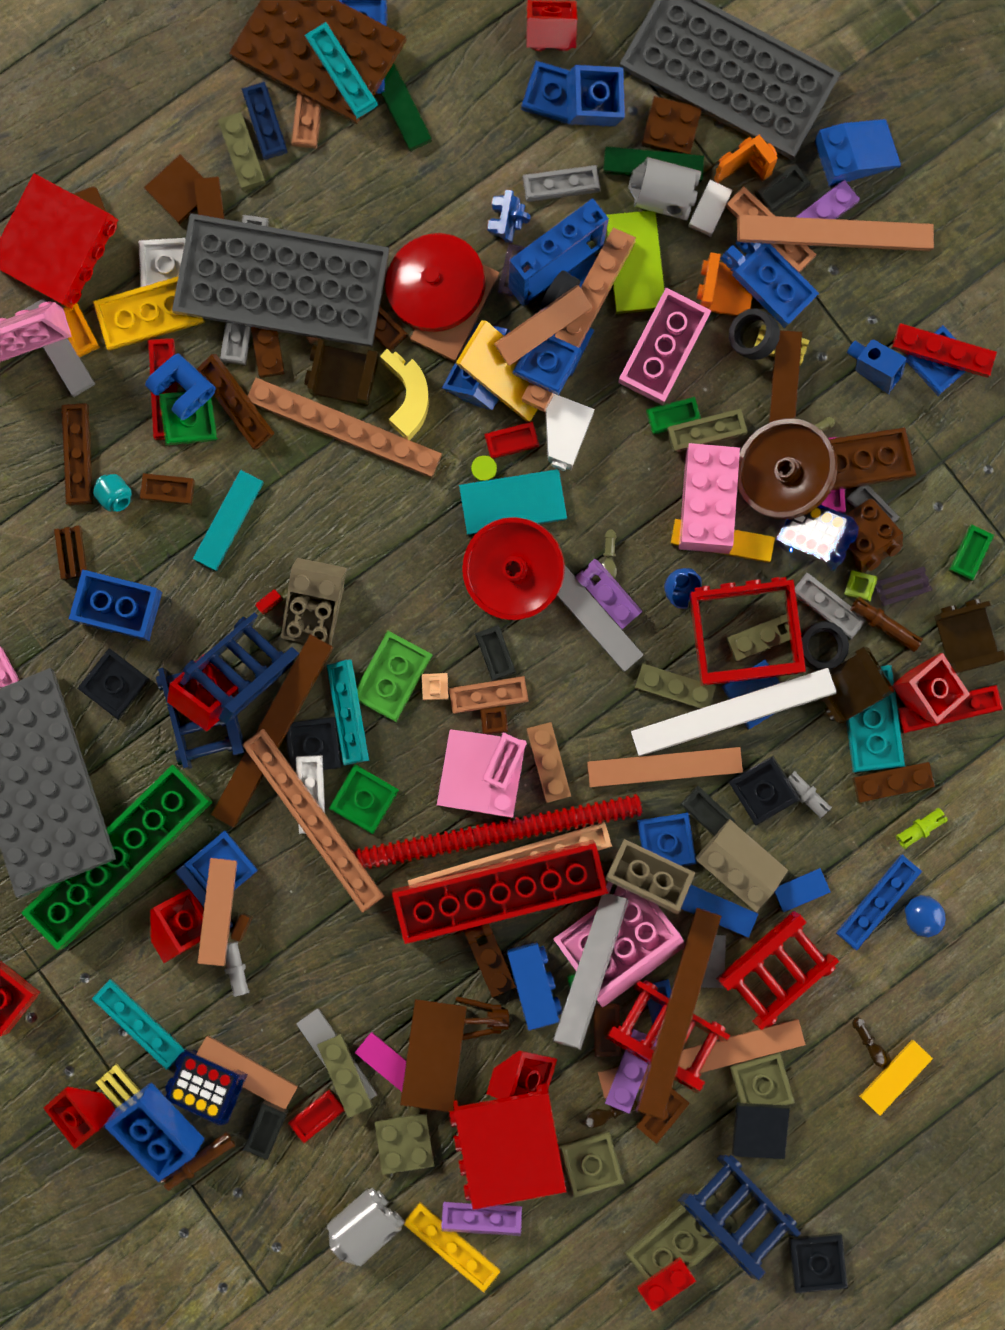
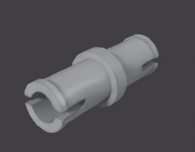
M796 771L788 777V780L800 797L799 801L805 803L820 819L832 808L815 792L817 789L814 786L810 787Z
M238 941L230 942L227 945V968H225V973L229 974L233 996H240L249 993L244 973L246 966L242 964Z

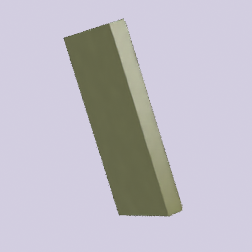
M706 1185L699 1189L695 1194H698ZM712 1194L705 1202L706 1206L704 1208L712 1215L713 1213L716 1214L723 1206ZM681 1205L628 1249L625 1254L647 1280L679 1257L682 1258L688 1269L691 1270L717 1248L719 1244ZM730 1215L724 1221L725 1225L723 1228L729 1234L736 1232L740 1228Z

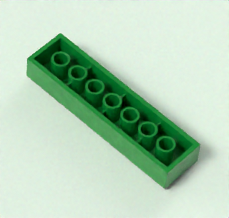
M172 764L107 828L116 860L47 887L21 914L56 950L65 949L213 801L177 765Z

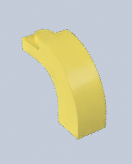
M386 349L380 356L381 363L399 378L406 388L404 403L391 416L389 422L405 439L411 440L422 427L428 413L429 394L427 382L421 368L413 359L405 366V360L397 352L392 354Z

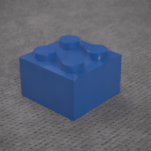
M575 65L568 72V124L616 126L625 118L623 67Z

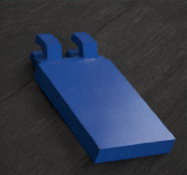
M736 242L739 248L748 254L744 257L732 245L720 259L728 268H732L733 277L785 328L819 293L771 244Z

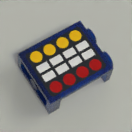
M820 504L816 509L804 516L788 519L777 536L776 541L783 550L792 553L793 549H796L824 561L830 570L835 571L837 566L844 561L846 550L850 543L856 540L859 526L853 517Z
M194 1049L184 1050L176 1060L175 1067L177 1069L174 1076L166 1084L165 1092L167 1093L165 1097L170 1103L218 1125L227 1124L248 1074L241 1070H230L197 1055L198 1051Z

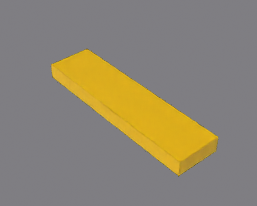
M681 519L674 520L670 545L679 546ZM734 530L733 547L730 553L718 554L770 563L775 537Z
M421 1202L405 1219L404 1225L482 1292L486 1291L501 1272L497 1266L457 1232L441 1231L442 1220Z

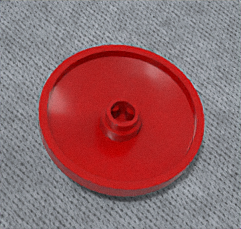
M427 234L410 241L394 256L386 275V293L391 307L407 325L427 332L445 331L462 324L476 311L485 292L486 276L478 254L466 241L450 234Z
M503 518L487 524L474 535L464 554L462 572L470 597L481 609L501 619L520 620L537 615L555 600L563 584L565 563L557 540L546 528L524 518Z

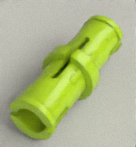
M936 808L921 820L916 819L913 821L912 826L895 836L897 840H901L898 842L903 849H907L908 846L920 838L930 836L931 831L948 821L946 816L942 817L945 815L940 808Z

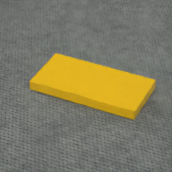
M178 276L93 301L108 351L205 323L203 318L179 315L172 312Z
M481 320L456 364L521 418L531 422L538 409L522 402V396L530 382L513 375V370L519 359L510 366L505 363L494 345L504 335L487 321Z

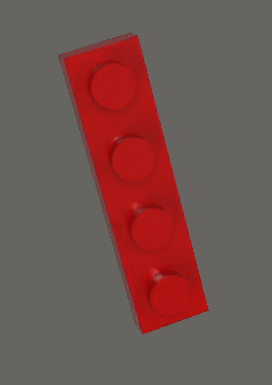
M902 323L897 327L891 348L895 351L986 378L991 375L997 354L996 351Z

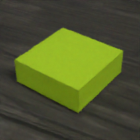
M852 570L844 595L855 599L861 597L863 600L870 602L878 578L874 575Z

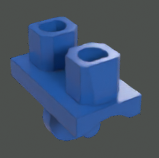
M505 190V195L493 197L492 209L496 213H501L500 219H490L487 229L491 235L501 237L505 242L513 243L515 230H521L522 223H529L531 216L524 212L525 205L520 204V199L513 195V190Z

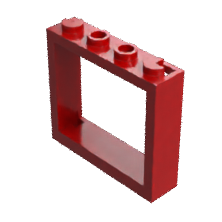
M786 577L771 578L770 583L762 584L761 580H750L745 582V586L737 587L735 583H725L720 585V589L710 590V586L695 588V592L690 593L689 598L701 686L796 675L806 672L794 580H787ZM784 592L793 663L708 673L699 602Z

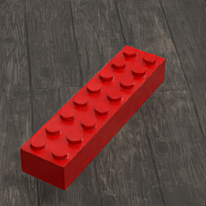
M594 840L395 888L392 891L404 944L608 894Z

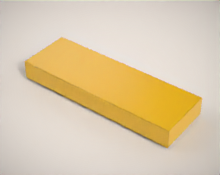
M911 1040L859 1097L880 1116L933 1058L914 1040Z

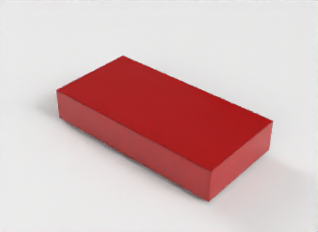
M533 422L484 434L488 452L492 459L539 447Z
M329 1089L291 1119L288 1124L301 1141L305 1143L345 1110L341 1102Z

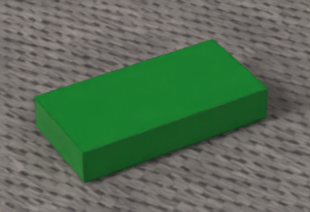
M695 397L646 409L652 435L666 432L670 426L701 419Z
M971 524L948 571L973 581L994 535Z

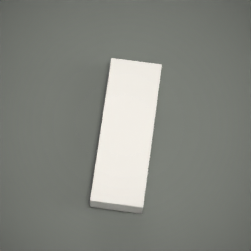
M323 755L297 756V775L325 813ZM299 825V834H306Z

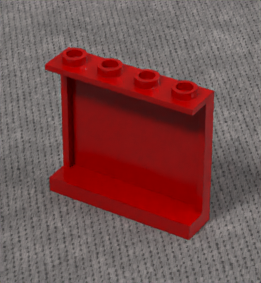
M33 173L0 237V270L72 309L74 304L80 300L81 291L85 283L91 279L97 260L103 256L109 237L115 233L118 219Z
M547 1083L536 1085L537 1092L463 1106H458L457 1100L453 1101L454 1110L449 1111L452 1127L457 1126L458 1135L454 1136L456 1151H462L463 1160H459L461 1176L467 1177L468 1184L463 1185L466 1201L471 1200L473 1210L566 1192Z

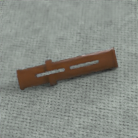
M858 597L850 608L852 612L868 621V625L882 630L912 652H915L923 641L921 637L884 614V610L875 608L861 597Z
M225 1132L221 1137L197 1152L194 1158L162 1179L161 1182L166 1183L163 1185L166 1190L170 1191L185 1179L193 1178L195 1172L232 1147H235L234 1140H230L232 1138L230 1134Z

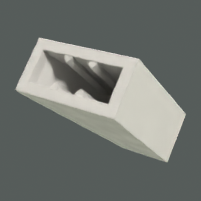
M554 394L545 411L548 461L556 469L565 471L567 468L572 470L593 417L594 409Z

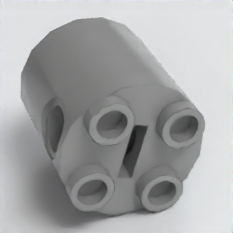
M647 157L640 166L633 170L628 190L631 191L635 199L634 207L688 220L691 206H694L698 192L694 190V187L699 183L701 171Z
M373 1188L366 1189L327 1225L329 1230V1246L340 1260L362 1266L394 1237L405 1223L396 1211L392 1212L387 1208L386 1205L389 1202L379 1190L376 1192Z

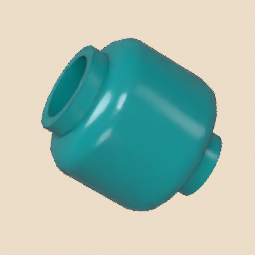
M117 474L99 477L93 490L95 498L107 511L119 512L130 504L131 489Z

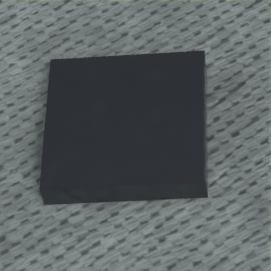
M108 648L77 689L119 720L151 679L112 649Z
M335 717L292 723L286 734L289 764L296 774L297 756L323 755V770L342 768Z
M774 755L729 781V784L755 826L800 800V797Z
M736 1103L732 1144L733 1157L785 1159L790 1113L789 1106Z
M841 1233L789 1238L795 1293L848 1289Z

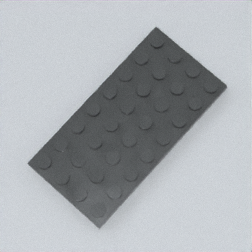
M655 0L619 67H623L624 71L686 104L702 109L701 112L752 139L760 134L767 144L770 143L775 148L776 152L791 160L795 158L841 74L837 70L704 0Z
M190 213L172 312L179 315L372 347L390 250L389 247Z
M51 668L0 688V848L17 898H22L116 860L55 672Z

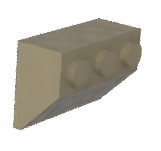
M730 819L696 856L700 864L755 912L775 892L788 872V869Z
M624 839L606 880L678 914L695 872Z

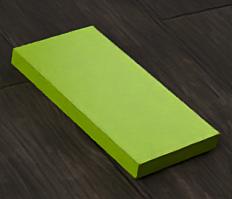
M640 211L606 215L609 218L607 238L613 228L636 237V242L613 283L616 314L655 310L664 292L656 212Z

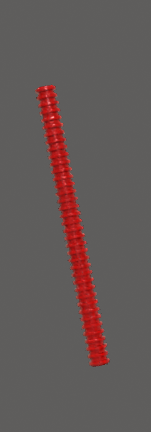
M634 794L631 798L629 795L625 796V799L618 797L616 801L610 799V802L602 800L600 804L598 802H594V805L587 803L585 807L578 805V808H574L572 806L570 810L563 808L562 811H558L556 809L554 813L547 811V814L543 815L541 812L539 816L531 814L529 818L527 816H523V819L515 817L513 821L511 819H507V822L500 820L498 824L491 822L492 825L485 823L483 827L476 825V828H472L469 826L467 830L460 828V831L456 832L454 829L452 833L444 831L442 835L436 833V836L428 834L426 838L424 836H420V839L413 837L411 841L404 839V842H400L398 840L396 844L389 842L388 845L382 843L380 847L373 845V848L369 849L367 846L365 850L357 848V851L353 853L364 868L372 869V866L379 868L381 864H384V866H388V863L395 865L397 861L404 863V860L408 859L410 862L412 858L420 860L422 856L424 858H428V855L435 857L438 853L444 855V852L451 854L453 850L459 852V849H464L466 851L468 847L475 849V846L478 845L482 848L484 844L491 846V843L495 842L497 845L499 841L507 843L509 839L511 841H515V838L522 840L525 836L531 838V835L538 837L540 833L546 835V832L553 834L555 830L562 832V829L566 828L568 831L571 827L578 829V826L581 825L584 828L586 824L594 826L596 822L599 825L602 824V821L609 823L611 819L618 821V818L625 820L627 816L629 818H633V815L640 817L642 806L639 796Z

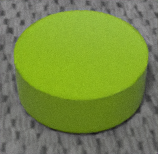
M479 456L472 463V474L476 480L481 482L492 480L495 477L497 466L491 457Z

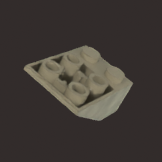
M302 558L296 559L291 567L281 638L306 643L311 634L332 645L347 568Z

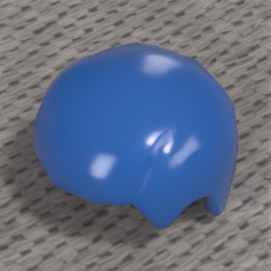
M691 568L673 571L664 584L666 597L676 608H688L690 593L695 592V588L702 586L701 577Z
M917 896L911 899L905 907L907 925L917 936L929 938L943 930L946 921L945 911L941 904L931 896Z

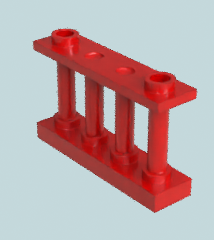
M794 910L716 978L727 991L732 988L740 993L758 1015L752 1022L760 1030L771 1027L777 1021L779 1014L820 978L830 975L835 970V965L840 962L830 953L824 957L802 931V926L807 922ZM790 937L795 938L816 963L806 974L802 972L783 949V943ZM770 954H775L797 981L786 991L763 965V960ZM751 971L756 972L777 997L767 1008L762 1005L744 983V977Z
M644 980V982L638 981L633 987L640 992V995L623 1025L618 1026V1028L614 1026L610 1028L605 1038L650 1065L655 1048L654 1044L659 1035L669 998L657 992V986ZM649 998H651L663 1007L645 1040L642 1039L639 1042L631 1037L633 1034L631 1030ZM693 1013L686 1041L694 1026L705 1031L708 1035L690 1068L687 1067L685 1070L678 1066L674 1080L696 1093L701 1091L705 1081L700 1079L701 1074L699 1072L717 1039L725 1042L729 1039L730 1035L725 1033L726 1028L714 1021L710 1024Z

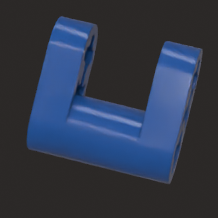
M175 354L149 376L145 383V386L155 396L163 393L175 381L187 391L172 407V412L181 420L189 418L213 396L216 387L180 354Z

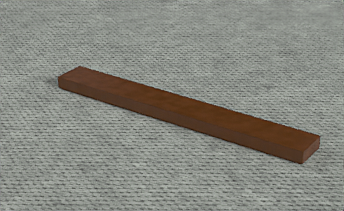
M311 634L309 635L256 733L264 729L277 748L280 747L331 654L333 646ZM247 751L211 814L231 827H236L264 776Z
M700 908L695 909L636 1109L638 1112L661 1120L664 1117L721 920L720 915Z

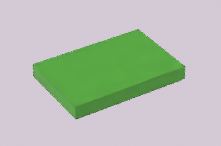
M387 631L357 686L359 702L397 722L433 654Z

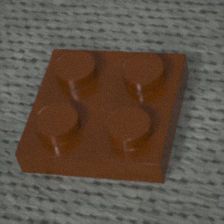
M654 96L641 146L663 152L690 154L702 109L693 105Z

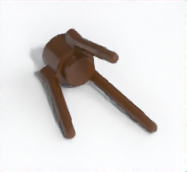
M455 998L457 1002L492 1010V1012H487V1018L464 1019L463 1022L465 1024H487L489 1029L463 1034L462 1040L489 1034H501V1030L509 1029L508 1009H501V1005H492L468 998Z

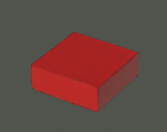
M273 589L255 603V606L265 615L283 601V598Z

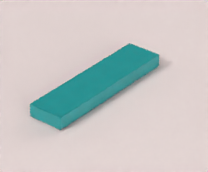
M325 22L305 35L307 41L355 117L358 119L377 107L378 104L328 24Z
M240 470L193 557L195 561L217 572L264 484L262 480Z
M352 660L328 664L327 671L343 764L351 765L369 761Z
M112 979L92 998L166 1070L186 1051L177 1040Z

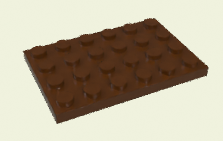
M260 0L230 50L231 58L302 94V96L357 125L361 117L358 119L355 117L305 35L326 22L373 97L406 43V36L338 0Z

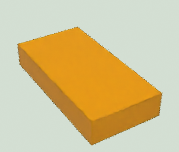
M78 303L74 304L72 309L67 306L63 309L72 335L68 340L77 355L82 357L100 348Z

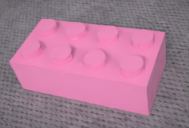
M666 288L618 383L664 405L711 310Z
M689 443L685 459L679 540L680 550L730 553L734 541L740 448Z

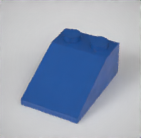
M886 119L842 123L819 130L815 139L829 187L838 185L844 180L849 182L901 166Z

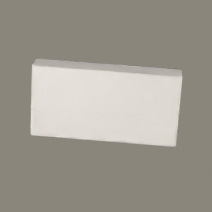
M710 180L689 223V227L711 236L733 190Z

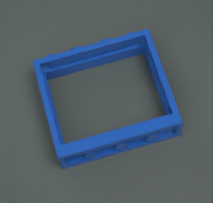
M593 198L509 260L508 288L523 307L549 289L556 276L562 270L568 273L572 272L602 249L609 218ZM593 241L596 246L591 249L587 245L588 242ZM529 265L530 269L524 273L523 268Z

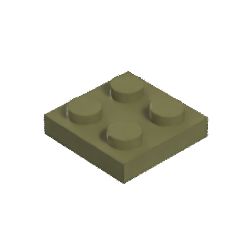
M427 1112L375 1120L382 1175L434 1167Z

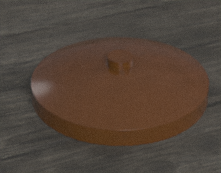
M781 419L768 423L753 433L740 451L738 489L744 500L755 511L766 517L788 520L804 516L822 504L834 486L838 469L835 449L828 437L818 427L807 421Z

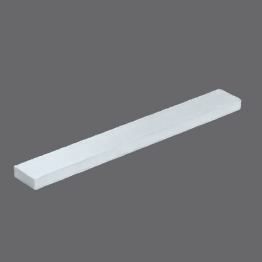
M826 668L631 731L640 757L836 694V689L829 669Z

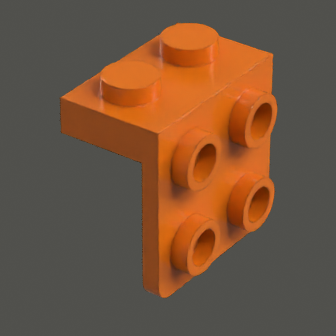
M760 134L754 139L749 137L739 145L740 149L733 154L728 152L720 158V164L716 169L714 180L716 183H720L749 162L762 181H764L773 172L778 159L777 152L770 143L767 144Z
M711 252L708 261L703 260L701 275L705 276L703 285L699 284L696 299L700 300V305L711 310V312L738 316L740 313L750 309L752 295L733 277L732 268H728L725 263L719 262L721 254Z

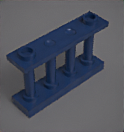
M255 612L248 618L242 617L235 624V629L198 661L191 660L182 670L184 675L180 683L183 686L194 678L222 704L223 710L218 719L225 725L294 664L299 655L293 647L285 653L279 652L252 627L258 617ZM245 634L272 659L271 662L273 664L269 667L262 666L236 641ZM229 649L256 674V679L252 682L249 680L245 681L219 656ZM211 663L239 689V694L235 697L232 695L228 696L202 670Z
M159 668L160 676H156L159 690L164 691L167 702L170 683L183 672L169 675L168 670ZM167 703L179 749L175 750L178 765H183V769H192L191 759L225 750L233 751L235 756L245 754L246 750L242 745L244 740L237 716L227 725L219 720L213 726L222 725V727H227L229 736L225 737V740L188 750L184 735L204 729L194 722L181 725L178 710Z
M719 1155L716 1159L723 1165L721 1170L698 1194L684 1193L677 1201L750 1278L759 1280L766 1273L760 1267L762 1264L761 1260L786 1232L790 1236L798 1237L801 1232L795 1227L797 1225L796 1221L787 1213L783 1215L740 1170L742 1165L732 1155L729 1157L727 1155ZM732 1175L742 1186L716 1214L713 1213L711 1215L704 1208L706 1206L705 1202ZM750 1193L760 1206L735 1233L729 1234L723 1228L725 1225L724 1221ZM769 1213L779 1225L753 1253L750 1252L748 1254L741 1247L744 1244L742 1241Z

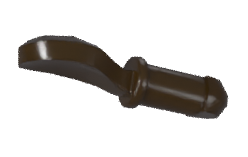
M859 1017L854 1018L852 1022L853 1028L856 1029L862 1039V1044L867 1046L871 1059L876 1066H885L887 1062L885 1050L882 1046L873 1042L874 1037L871 1036L865 1026V1021Z
M634 1100L631 1111L635 1110L638 1106L636 1100ZM610 1106V1110L595 1109L587 1114L585 1123L591 1128L600 1127L611 1117L615 1119L626 1112Z

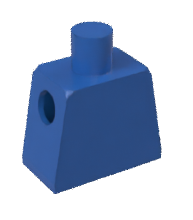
M855 340L847 351V354L857 359L856 371L888 395L903 375L907 358L876 340H871L866 347Z

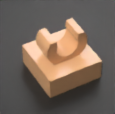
M447 673L422 674L423 700L449 699Z

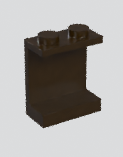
M318 339L317 347L313 346L311 350L310 361H313L311 371L307 370L304 384L307 385L309 393L368 406L379 362L378 352L368 350L366 355L325 346L324 340Z
M979 598L965 602L966 607L957 609L956 605L942 608L941 613L934 616L946 659L956 674L1005 661L1004 650H997L986 608L991 606L990 601L981 603Z
M862 647L855 651L857 655L829 671L836 694L824 697L823 700L827 705L825 711L832 721L836 720L837 723H844L895 692L868 647Z

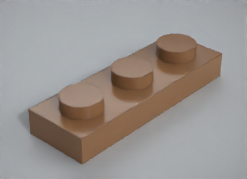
M549 722L527 728L546 803L571 797L552 723Z

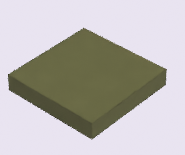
M780 1052L729 1066L740 1103L790 1105L795 1103Z
M610 1131L559 1145L574 1198L624 1184Z

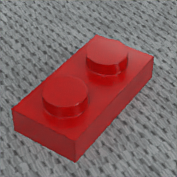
M679 1257L638 1285L637 1289L653 1312L695 1283L696 1280L682 1258Z

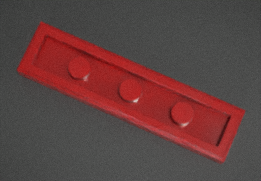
M173 338L148 340L150 375L175 355V340ZM175 381L161 394L176 393L177 382ZM151 392L153 439L165 440L159 395L155 396Z
M997 685L969 691L970 695L938 724L929 722L907 707L898 708L902 733L1003 710Z

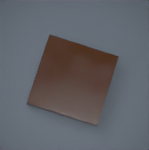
M180 154L152 179L144 189L180 225L190 216V213L192 214L197 209L194 179L203 177Z

